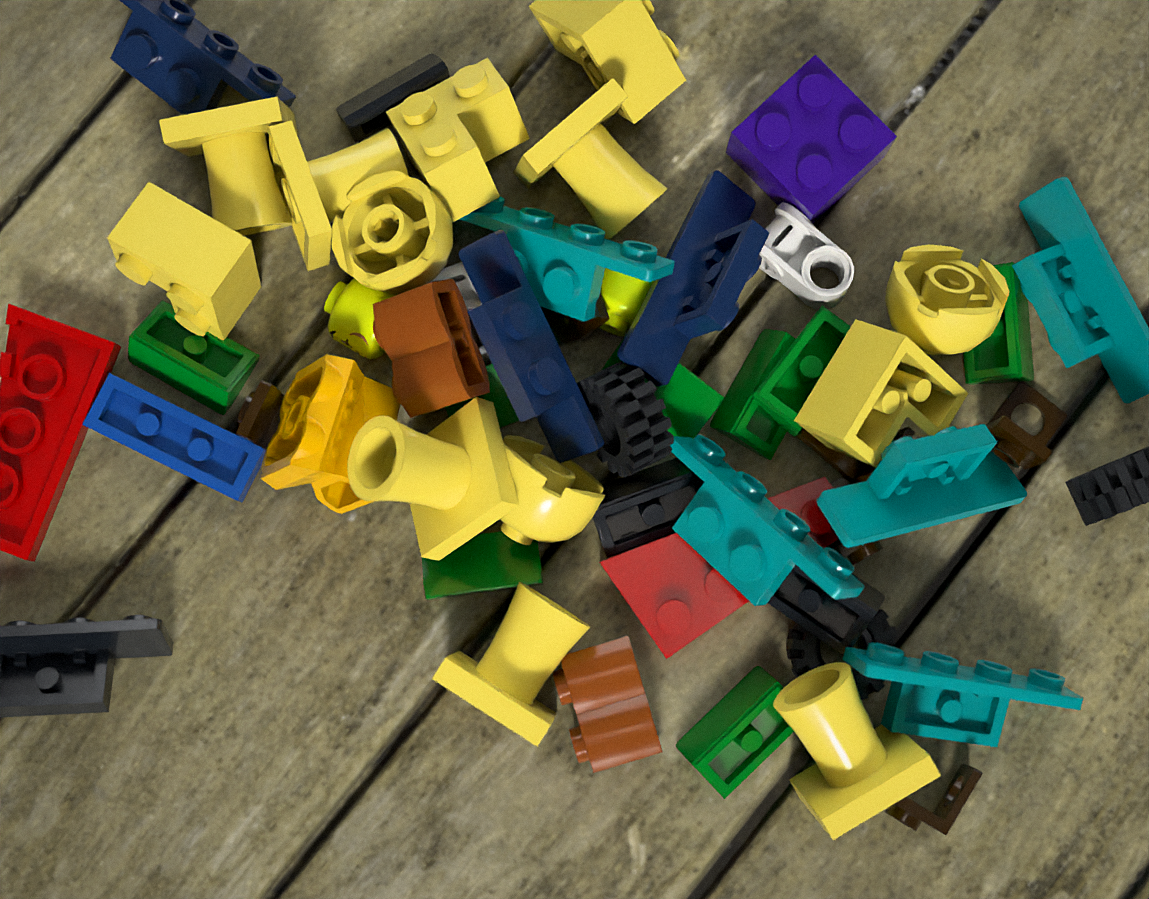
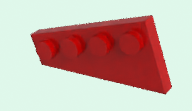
M8 303L5 324L9 325L6 351L1 352L0 551L35 562L89 429L82 424L107 376L112 372L121 346L115 342Z
M825 476L767 498L779 510H789L805 521L810 528L807 535L823 549L839 539L817 504V499L823 491L834 489ZM677 533L599 562L666 659L749 602L744 595Z

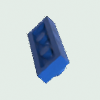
M111 373L107 376L82 424L243 503L262 465L266 449Z

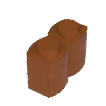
M453 279L430 282L373 304L374 336L377 343L386 351L392 361V391L396 400L404 407L410 418L490 393L486 366L481 352L471 336L468 311L461 292Z
M628 636L564 656L561 660L562 669L555 670L552 673L562 706L573 703L579 726L570 728L569 732L579 764L590 761L593 773L663 752Z

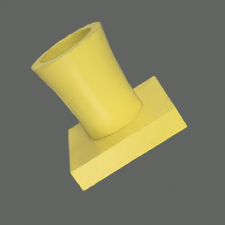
M614 78L608 81L523 154L514 170V174L529 189L552 168H555L588 210L597 227L606 232L605 239L608 240L668 189L643 169L603 126L628 98L626 92Z
M278 97L159 120L165 145L188 157L204 154L213 219L243 236L277 230L293 224L279 189L267 141H269V127L292 120L298 135L294 112Z
M292 120L269 127L271 162L281 195L293 222L291 227L306 268L310 271L329 265L332 237L330 222H334L336 215L341 219L343 218L345 210L351 203V201L346 199V196L353 187L371 175L392 170L404 172L409 176L397 141L392 132L386 128L355 145L327 156L307 161Z
M475 397L426 435L405 426L389 416H376L361 427L351 445L347 463V474L351 489L357 497L365 501L410 503L420 553L423 558L441 560L519 506L494 403Z
M519 582L509 609L480 662L478 663L461 651H457L445 657L432 679L535 746H538L557 713L535 698L567 652L588 631L590 626L545 595Z
M829 663L802 674L786 685L774 700V708L797 734L816 762V764L789 780L800 800L832 840L941 776L930 755L907 734L890 732L883 725L875 729L873 728L861 701L851 668L847 663Z

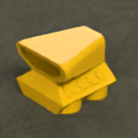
M328 354L298 371L282 401L280 422L264 454L260 479L275 490L311 483L316 498L329 509L340 514L375 502L360 499L351 489L347 474L348 456L355 436L367 421L381 415L389 416L397 421L400 404L396 400L392 388L364 376L355 360Z

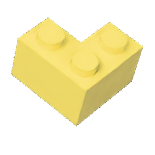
M535 0L529 5V8L554 48L581 64L597 91L612 78L616 80L628 95V98L616 113L633 124L637 123L686 81L675 61L680 56L677 47L663 31L656 28L650 17L655 12L650 0Z
M488 57L474 65L461 68L454 76L423 92L410 95L401 104L386 111L411 164L422 182L440 198L448 210L452 223L500 197L485 162L530 139L508 85Z
M151 182L146 184L107 237L117 261L115 263L117 269L140 285H146L148 281H151L166 290V295L170 299L176 313L174 315L175 319L187 330L199 336H204L206 332H209L224 341L261 288L252 241Z
M855 319L794 421L826 447L876 468L882 459L881 453L891 444L899 429L909 426L915 432V435L920 437L935 435L937 432L949 427L967 397L968 392L906 335Z

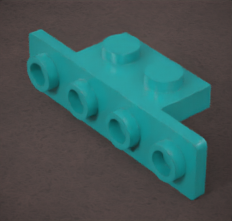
M1065 176L1057 178L1019 203V208L1042 251L1025 257L1012 265L1020 280L1023 294L1033 304L1048 333L1050 345L1060 355L1065 367L1069 368L1098 354L1122 401L1128 404L1149 394V327L1070 180Z
M501 196L460 218V220L493 230V232L503 230L539 305L581 321L595 318V306L600 296L605 268L646 282H652L671 275L674 269L675 262L657 256L658 249L653 245L631 240L623 241L620 244L605 239L606 232L595 226L572 224L571 227L553 222L554 214L542 209L525 207L519 211L504 206L505 199Z
M980 424L962 429L951 426L937 432L935 435L913 439L911 436L899 438L881 453L882 461L867 481L823 491L817 499V504L842 544L850 548L1020 504L1027 496V491L1008 464L999 459L993 452H990L997 444V441L986 425Z
M697 435L694 439L691 437L674 436V443L670 445L672 448L671 452L702 479L704 483L672 529L754 606L766 605L795 565L832 598L858 597L865 586L852 575L854 567L850 561L837 551L828 547L823 549L807 535L810 528L805 521L789 510H779L765 497L767 489L761 482L745 472H736L723 460L726 453L718 444L702 435Z
M876 642L868 643L867 650L846 647L843 660L862 675L891 681L881 724L890 732L998 747L1010 699L1081 710L1084 699L1064 686V677L1042 669L1030 668L1028 676L1012 674L1013 670L1011 668L987 660H977L974 668L959 665L957 659L932 651H924L922 658L918 659L904 656L905 652L901 649Z

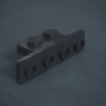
M130 615L122 620L114 621L70 618L64 621V623L34 624L28 621H11L5 624V626H0V718L109 712L115 659L172 655L173 641L163 621L146 615Z

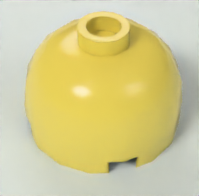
M392 170L371 175L353 187L346 196V199L351 201V203L345 210L343 218L341 219L336 215L332 225V250L340 268L365 287L393 295L404 293L436 279L447 265L452 251L453 229L452 219L440 198L428 186L417 178L407 176L404 172Z
M928 244L910 247L905 250L901 261H895L886 289L885 303L892 327L898 333L906 335L926 354L952 355L972 350L991 336L999 323L1010 293L1005 277L992 264L981 259L977 268L968 262L960 260L963 250L951 246Z
M506 435L503 443L519 506L500 518L503 521L500 526L501 531L512 540L523 545H531L533 540L545 543L565 541L580 533L593 518L605 497V494H602L604 490L602 484L572 460L559 463L548 456L540 454L544 445L520 436Z

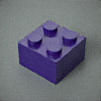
M815 54L731 132L725 153L777 206L782 202L788 203L802 212L814 224L886 156L897 136Z

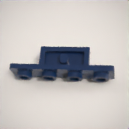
M119 0L133 12L110 59L182 115L216 109L228 84L251 102L278 97L287 107H291L296 95L282 85L283 79L278 73L267 66L254 64L238 51L239 45L231 37L222 32L210 30L194 18L196 15L195 11L181 0Z
M718 170L707 175L665 257L675 262L673 273L653 281L617 352L619 359L630 365L634 370L640 368L645 373V378L652 381L657 387L669 383L690 339L713 331H721L733 321L739 310L737 300L745 283L757 272L762 262V257L759 254L769 236V232L755 220H749L756 205L755 200Z
M503 230L495 231L460 249L459 257L482 305L468 311V314L519 421L523 422L536 416L549 446L559 463L572 460L601 448L604 445V440L506 233Z

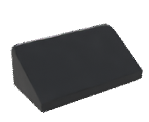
M428 54L339 105L336 110L355 143L361 142L392 124L386 111L401 104L410 95L423 92L450 78L448 68L444 61L435 54Z
M674 458L638 471L630 476L603 484L604 490L602 494H605V497L592 519L606 557L615 556L676 533L672 527L701 488L704 481L681 460Z
M795 565L770 598L768 604L844 656L845 648H852L878 612L885 600V596L852 573L865 588L858 597L834 599Z

